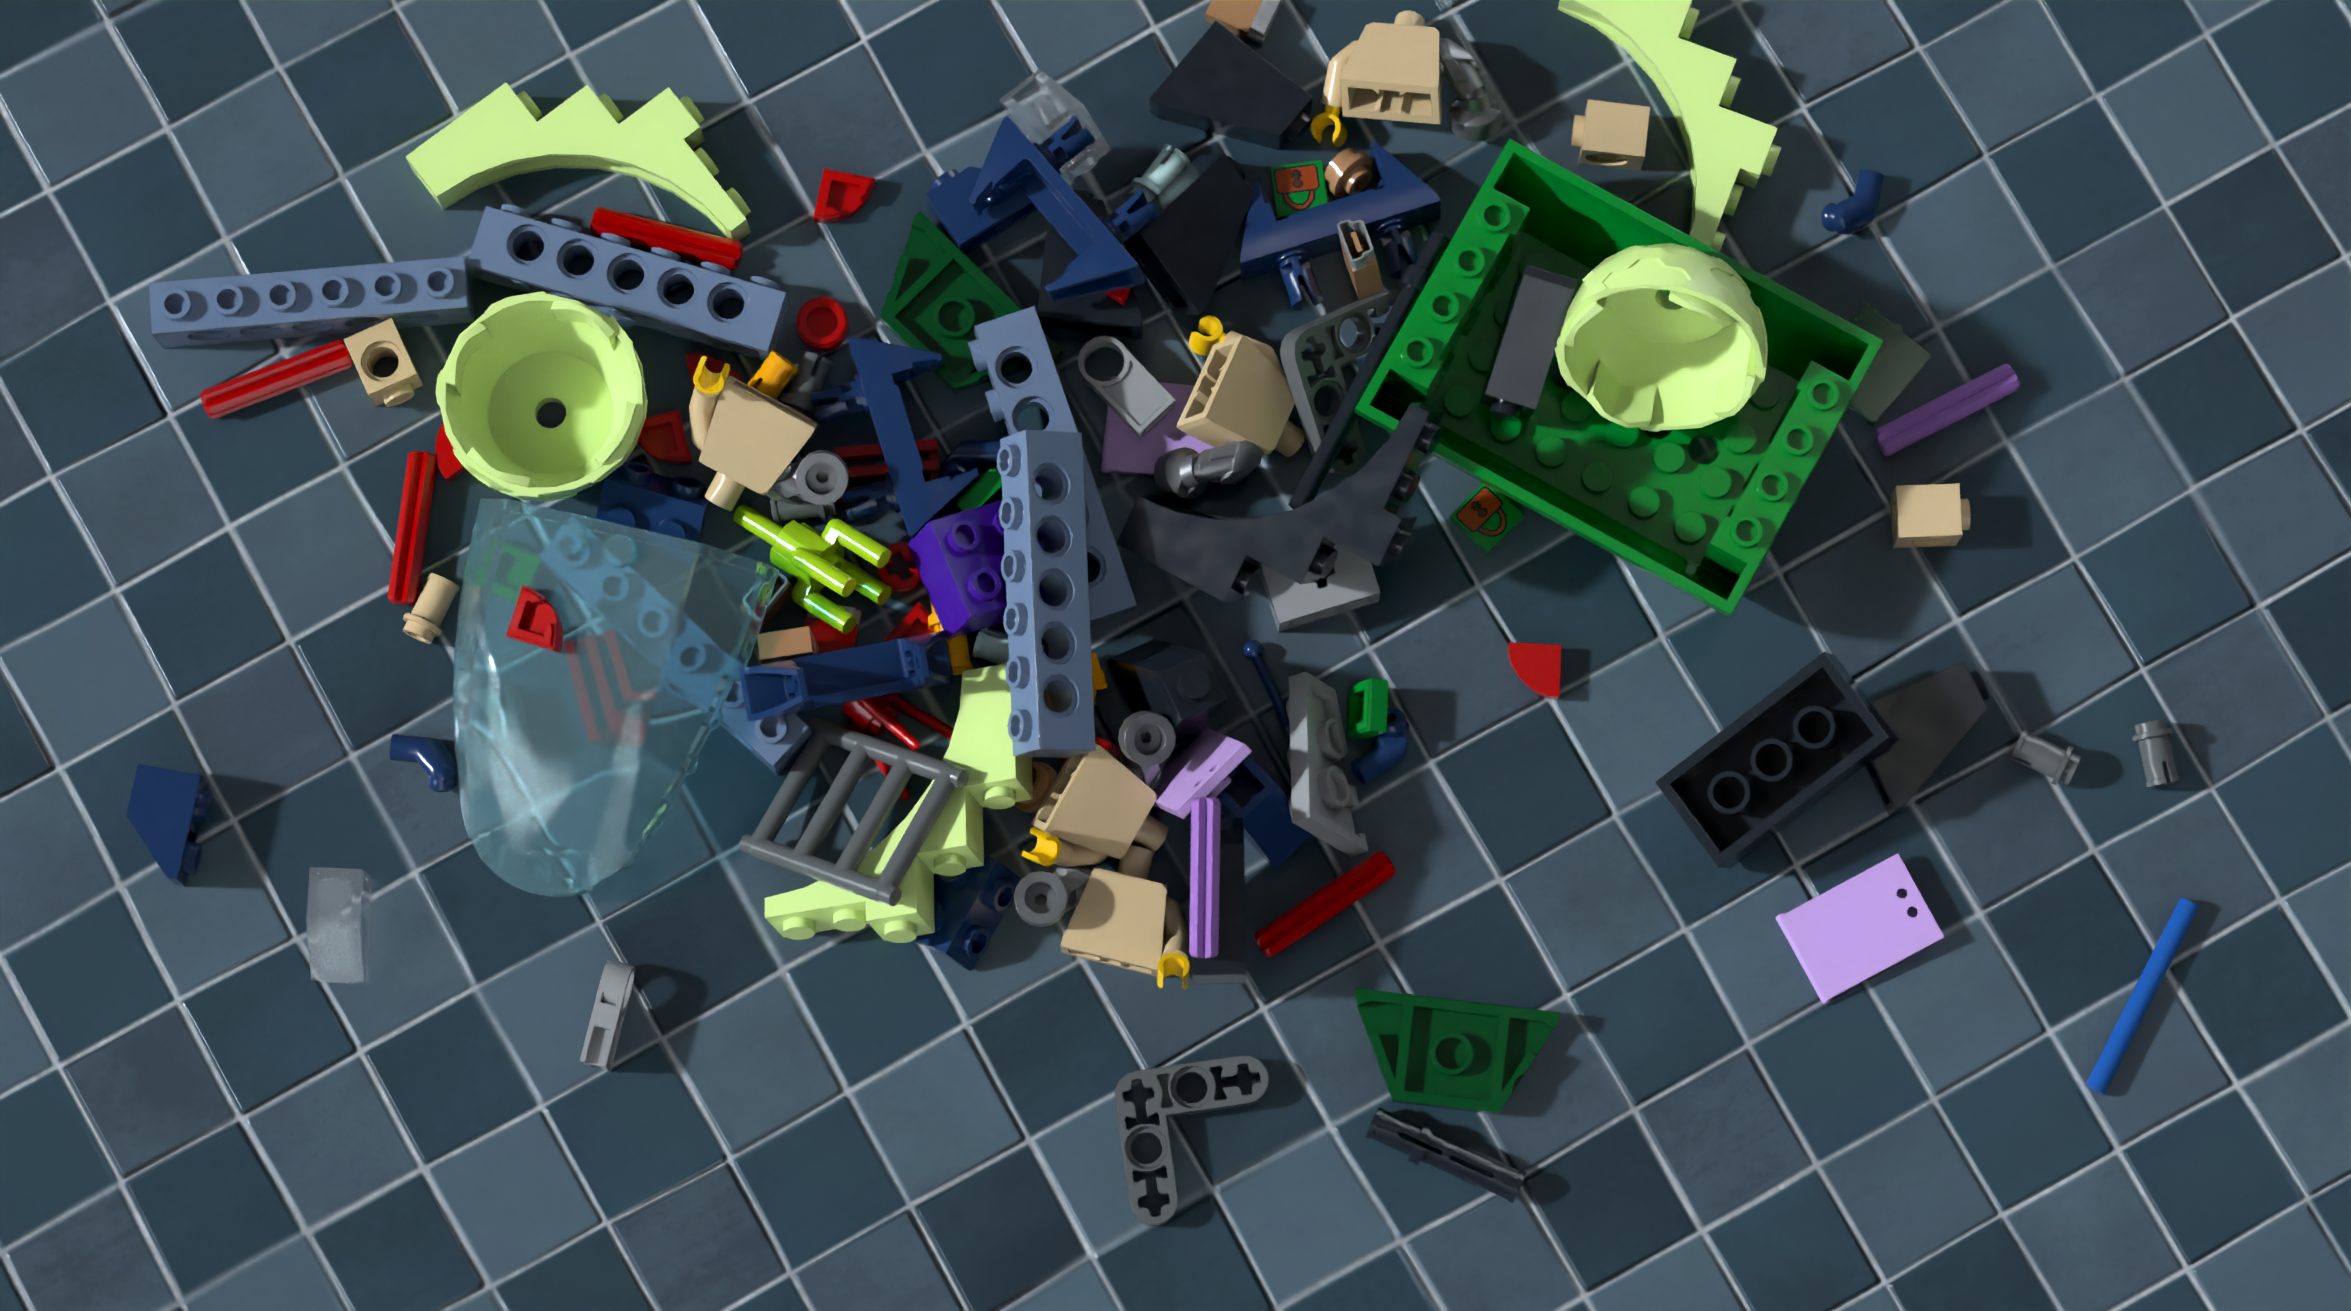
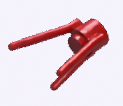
M897 694L844 703L842 707V712L852 720L848 726L849 729L870 735L869 732L872 731L876 736L888 729L915 751L921 748V743L895 720L898 712L894 708L950 740L954 730L953 727L905 701ZM874 760L886 778L892 766ZM906 787L900 795L903 801H907L910 798V793Z

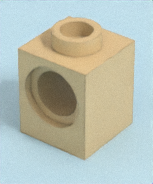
M1588 100L1584 116L1575 115L1573 122L1571 146L1581 147L1579 164L1641 171L1645 158L1650 107Z
M392 318L343 339L375 407L385 403L386 407L404 403L415 395L413 390L423 386L401 334ZM394 357L398 359L397 370L392 375L384 378L373 375L374 365L381 358Z
M1959 483L1896 486L1890 495L1893 548L1956 546L1963 535L1962 530L1970 529V504L1968 499H1960Z

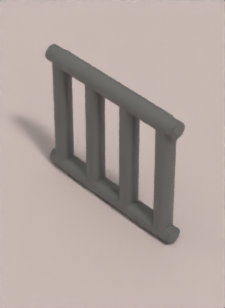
M813 718L808 724L812 735L754 834L747 833L742 837L740 850L755 858L870 900L896 906L901 899V889L898 888L955 787L963 788L966 786L969 772L951 763L829 721ZM830 744L851 751L795 849L774 842ZM874 759L891 765V770L837 863L815 857L870 760ZM912 774L934 780L879 878L876 879L857 872Z

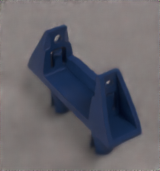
M1073 115L1066 124L1039 145L1037 142H1034L1032 144L1015 123L1006 116L1003 118L969 199L974 212L978 216L981 215L982 211L996 199H1004L1021 186L1029 201L1078 255L1067 266L1064 274L1050 285L1048 283L1045 286L1053 302L1117 291L1145 283L1146 281L1139 264L1127 252L1124 243L1155 218L1157 219L1161 216L1153 202L1148 203L1144 192L1138 189L1132 197L1105 219L1102 216L1097 218L1060 176L1061 172L1059 170L1087 146L1095 142L1087 128L1082 129L1079 119Z
M1377 142L1370 143V157L1373 160L1379 182L1376 183L1377 187L1381 189L1375 191L1370 189L1288 215V218L1277 221L1279 219L1278 215L1273 213L1271 204L1267 199L1261 178L1255 179L1252 190L1254 196L1249 205L1240 254L1242 281L1280 270L1293 310H1302L1299 285H1303L1313 305H1318L1323 301L1324 296L1319 289L1310 259L1342 250L1337 225L1344 220H1362L1364 222L1370 240L1379 239L1392 279H1401L1399 254L1403 255L1408 265H1415L1419 257L1409 228L1440 219V197Z
M848 338L858 374L854 375L855 381L817 393H810L811 400L815 407L831 404L815 412L820 426L826 422L864 410L866 415L871 414L889 472L885 473L886 479L852 490H845L841 496L845 505L863 502L847 510L846 513L850 524L857 520L896 509L897 513H902L909 538L912 540L929 521L948 516L956 508L957 500L980 479L979 472L975 468L972 471L956 476H946L928 482L925 481L923 475L925 469L899 386H896V384L918 377L921 373L946 366L940 353L861 338Z
M945 630L738 669L748 721L955 682Z

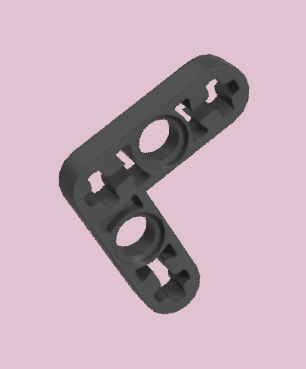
M1384 291L1357 300L1291 330L1282 340L1280 347L1281 362L1312 458L1327 432L1323 430V425L1331 424L1348 392L1340 365L1369 352L1383 323L1373 324L1371 318H1378L1388 313L1389 306H1393L1400 293L1399 291ZM1348 318L1354 322L1357 329L1356 340L1349 348L1342 343L1339 333L1342 323ZM1307 343H1311L1313 352L1307 355V360H1303L1301 352L1307 348ZM1316 371H1321L1322 377L1307 379L1308 376L1316 375ZM1322 386L1331 395V406L1323 416L1314 407L1315 393ZM1357 420L1343 445L1344 450L1339 452L1338 459L1335 460L1331 467L1330 474L1352 473L1362 463L1365 448Z
M1235 1056L1137 1070L1127 1073L1119 1080L1115 1088V1103L1129 1202L1133 1216L1140 1223L1148 1227H1159L1167 1224L1177 1211L1178 1195L1167 1118L1244 1107L1257 1103L1264 1097L1269 1081L1267 1069L1260 1060L1252 1056ZM1242 1066L1248 1067L1250 1075H1259L1260 1083L1252 1085V1094L1242 1095L1240 1087L1237 1086L1223 1088V1093L1226 1099L1214 1100L1216 1083L1210 1070L1222 1069L1221 1080L1237 1077L1238 1068ZM1189 1073L1201 1076L1208 1086L1205 1097L1197 1103H1187L1181 1100L1176 1092V1085L1179 1079ZM1142 1082L1144 1090L1154 1091V1098L1146 1100L1147 1119L1158 1115L1160 1125L1140 1124L1129 1130L1126 1128L1125 1120L1137 1121L1134 1103L1130 1101L1124 1102L1123 1094H1128L1132 1091V1083ZM1142 1134H1151L1157 1137L1162 1145L1160 1157L1150 1164H1142L1136 1161L1131 1154L1133 1140ZM1166 1168L1167 1178L1156 1177L1159 1195L1168 1196L1170 1204L1161 1206L1160 1216L1151 1217L1148 1208H1139L1138 1200L1147 1197L1146 1180L1143 1179L1135 1183L1133 1173L1151 1174Z

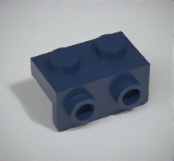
M632 461L624 462L622 466L604 478L593 534L600 539L693 564L698 557L708 509L713 503L704 497L708 488L704 487L703 482L689 476L670 478L653 473V469L646 464Z
M985 854L984 866L967 868L964 873L956 876L934 874L935 933L918 935L913 941L950 958L964 969L973 970L980 956L987 950L990 938L1005 911L1012 905L1015 889L1021 878L998 860Z

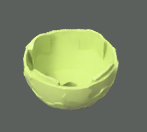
M1674 243L1647 246L1635 245L1603 260L1582 279L1583 282L1579 290L1571 300L1560 336L1557 340V346L1554 348L1560 374L1566 384L1591 403L1602 417L1626 428L1639 427L1642 430L1654 432L1702 428L1735 415L1756 392L1760 383L1765 380L1768 354L1764 320L1759 306L1754 304L1750 296L1751 291L1745 281L1722 259L1712 257L1695 248ZM1662 290H1670V294L1665 293Z
M544 291L510 296L491 304L482 316L458 336L443 370L437 376L436 384L437 404L440 406L445 432L454 448V455L468 472L488 487L523 500L555 501L576 496L577 492L591 487L596 482L602 481L614 470L622 466L635 448L647 413L648 400L643 365L633 346L632 340L614 317H608L580 301L546 294ZM550 402L559 403L566 408L564 421L554 428L543 427L537 421L539 409Z

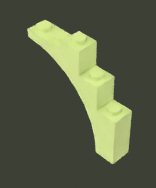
M1559 0L1558 10L1595 27L1626 50L1654 81L1674 114L1687 151L1693 190L1689 236L1720 252L1726 234L1718 232L1717 228L1723 213L1730 216L1734 215L1744 187L1735 184V182L1755 189L1761 173L1771 177L1782 148L1772 144L1778 129L1777 127L1720 107V105L1730 108L1738 88L1740 78L1732 76L1737 59L1679 38L1683 37L1689 40L1700 10L1691 7L1693 0Z
M505 82L406 156L412 171L443 210L479 188L514 175L553 168L600 169L637 177L674 193L706 215L729 239L740 241L751 233L745 217L751 211L745 201L733 187L726 192L714 178L719 173L718 168L701 147L693 152L694 148L705 141L699 126L704 121L702 114L688 96L685 95L679 100L669 87L620 124L617 122L623 119V115L606 93L597 97L588 85L537 122L536 120L542 116V113L524 90L516 95Z
M1007 663L962 671L960 708L948 750L942 761L967 770L969 772V779L965 787H955L898 887L902 893L899 903L896 906H890L817 881L801 889L765 898V918L783 937L804 940L813 937L815 932L834 929L853 932L863 929L866 924H869L884 941L893 943H907L915 940L918 935L935 933L934 874L956 876L964 873L967 868L984 866L983 807L1006 809L1015 805V802L1033 799L1032 757L1013 756V741L1008 733V719L1011 714V693L1006 681ZM932 780L907 817L875 848L867 852L857 872L876 879L879 878L934 780Z

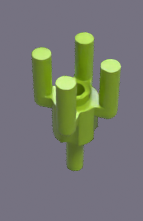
M746 504L740 505L733 516L735 523L773 546L770 551L771 563L798 579L791 593L792 600L843 634H848L852 631L857 618L852 613L821 595L819 592L822 588L827 586L843 597L849 596L853 590H856L878 605H883L889 599L891 587L844 559L843 546L878 568H883L888 563L891 551L844 521L832 519L827 523L823 533H820L804 522L798 523L795 520L782 527Z

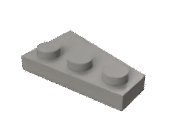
M1308 672L1288 677L1289 699L1286 703V711L1290 723V747L1288 748L1287 758L1291 768V796L1289 797L1288 806L1292 816V823L1350 857L1367 853L1369 851L1366 836L1364 833H1355L1350 809L1359 806L1356 787L1348 784L1340 760L1346 756L1348 748L1336 690Z

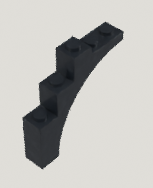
M1428 402L1411 403L1389 440L1360 471L1330 493L1293 510L1263 517H1228L1192 510L1158 495L1138 496L1116 544L1222 602L1241 600L1243 595L1248 596L1252 592L1261 574V568L1257 567L1259 562L1299 584L1318 582L1319 578L1323 579L1329 574L1338 556V551L1334 549L1335 544L1377 566L1395 564L1397 559L1401 561L1405 558L1416 536V533L1411 529L1417 516L1399 506L1401 502L1407 503L1418 487L1420 475L1416 471L1424 454L1430 455L1442 437L1443 427L1439 423L1445 411Z

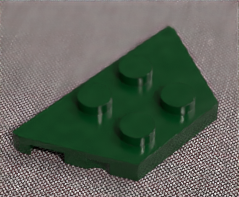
M919 211L914 216L911 224L912 229L903 255L900 256L894 274L895 278L891 290L887 294L880 314V320L907 347L940 353L946 367L931 371L956 393L991 381L987 370L977 372L968 346V342L977 340L974 326L1020 311L1021 309ZM1044 332L1053 361L1057 360L1063 354L1062 348ZM1011 358L1002 365L1001 373L1005 377L1031 367L1022 358Z
M1355 988L1354 994L1356 1006L1391 1102L1498 1115L1560 1021V1012Z

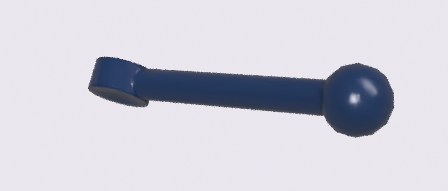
M1249 640L1243 646V653L1246 658L1253 661L1290 742V723L1286 707L1262 657L1264 652L1263 645L1257 640Z

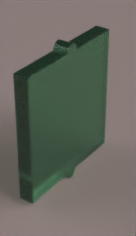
M1864 302L1848 322L1883 340V343L1849 407L1874 426L1932 355L1905 335L1901 324L1893 325Z

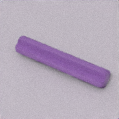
M2003 364L1877 428L1874 433L1876 444L1885 456H1890L2015 392L2020 386L2018 377L2009 364Z
M1197 797L1191 802L1189 953L1196 958H1213L1219 953L1221 803L1219 799L1214 797Z

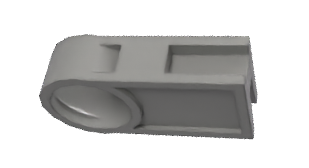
M1109 336L1095 337L1086 342L1080 350L1078 366L1085 384L1093 389L1140 439L1177 406L1175 403L1176 399L1116 338ZM1109 347L1122 354L1124 359L1123 370L1116 378L1110 381L1102 382L1095 380L1086 372V359L1096 349Z
M607 960L580 1057V1062L585 1066L591 1067L593 1065L611 1072L635 978L634 965L613 960Z

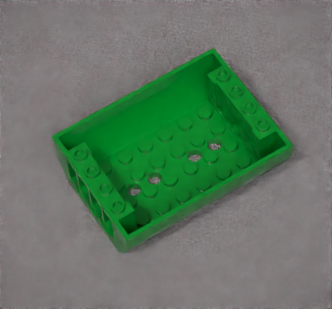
M1509 138L1357 404L1355 413L1393 434L1411 403L1428 402L1445 411L1439 423L1443 427V434L1431 455L1730 618L1844 416L1883 340ZM1674 243L1692 247L1712 257L1722 259L1738 273L1751 291L1750 296L1754 304L1759 306L1764 320L1768 344L1765 380L1760 383L1756 392L1735 415L1702 428L1672 430L1667 437L1654 439L1639 427L1626 428L1602 417L1591 403L1573 388L1563 389L1553 383L1550 372L1558 365L1555 352L1536 410L1530 418L1521 416L1518 422L1505 420L1490 414L1491 406L1479 403L1514 285L1526 265L1578 280L1573 294L1574 297L1583 282V278L1603 260L1628 247ZM1662 290L1665 293L1670 294V290ZM1699 438L1708 439L1716 445L1718 457L1709 464L1697 463L1689 454V444Z

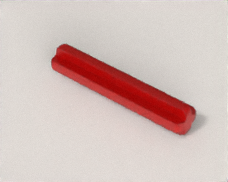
M604 207L596 208L590 224L591 234L595 237L600 238L602 233H610L629 240L631 246L651 250L652 247L663 248L678 254L681 258L700 263H715L732 271L738 269L743 255V246L740 241Z
M336 340L205 389L200 393L201 401L206 414L210 418L216 419L349 369L353 365V360L344 340Z
M412 451L408 455L387 595L390 602L404 606L415 605L418 600L437 471L435 454L425 451Z
M1383 851L1376 852L1258 930L1254 935L1256 944L1267 958L1275 956L1394 877L1396 870L1393 863Z

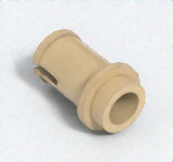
M434 573L429 574L428 580L411 614L405 613L403 620L406 622L403 632L426 644H431L434 637L441 636L443 631L439 626L455 594L460 589L454 582Z

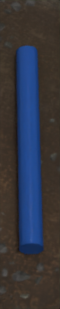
M2179 898L2085 1084L2091 1091L2105 1095L2199 909V906L2195 903Z

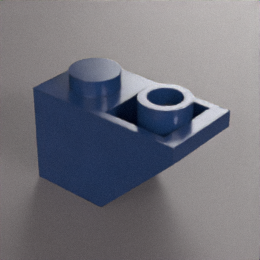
M1248 755L1227 775L1232 781L1215 798L1219 799L1221 803V813L1230 818H1243L1244 837L1276 870L1309 840L1313 834L1292 823V816L1288 806L1289 798L1262 767Z
M138 764L126 816L165 876L175 885L186 887L189 874L196 875L200 866L202 844L196 843L200 823H208L210 819L214 793L208 791L209 783L200 775Z

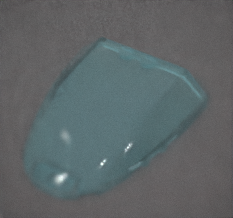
M511 499L480 500L467 556L458 610L453 678L454 742L460 806L466 832L480 859L498 877L513 887L530 893L554 898L573 897L595 891L594 886L617 871L628 869L635 862L672 811L671 801L687 775L694 774L699 765L697 757L711 730L717 729L724 716L721 711L733 683L740 681L738 669L747 666L757 640L756 634L760 632L779 573L776 568L769 564L700 542ZM522 586L541 593L556 608L563 629V642L560 653L513 640L506 636Z

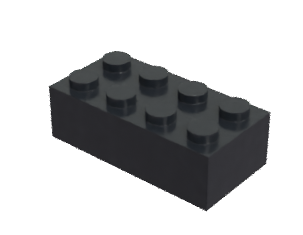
M1823 652L1655 783L1719 868H1732L1899 739L1836 655Z

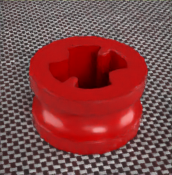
M903 542L894 543L886 547L891 551L890 560L883 568H878L881 582L891 587L892 592L900 594L912 592L922 583L917 567L916 569L910 568L909 571L912 577L901 581L898 574L888 575L886 572L887 567L893 568L891 559L896 556L902 555L905 562L914 561L907 547L908 543Z

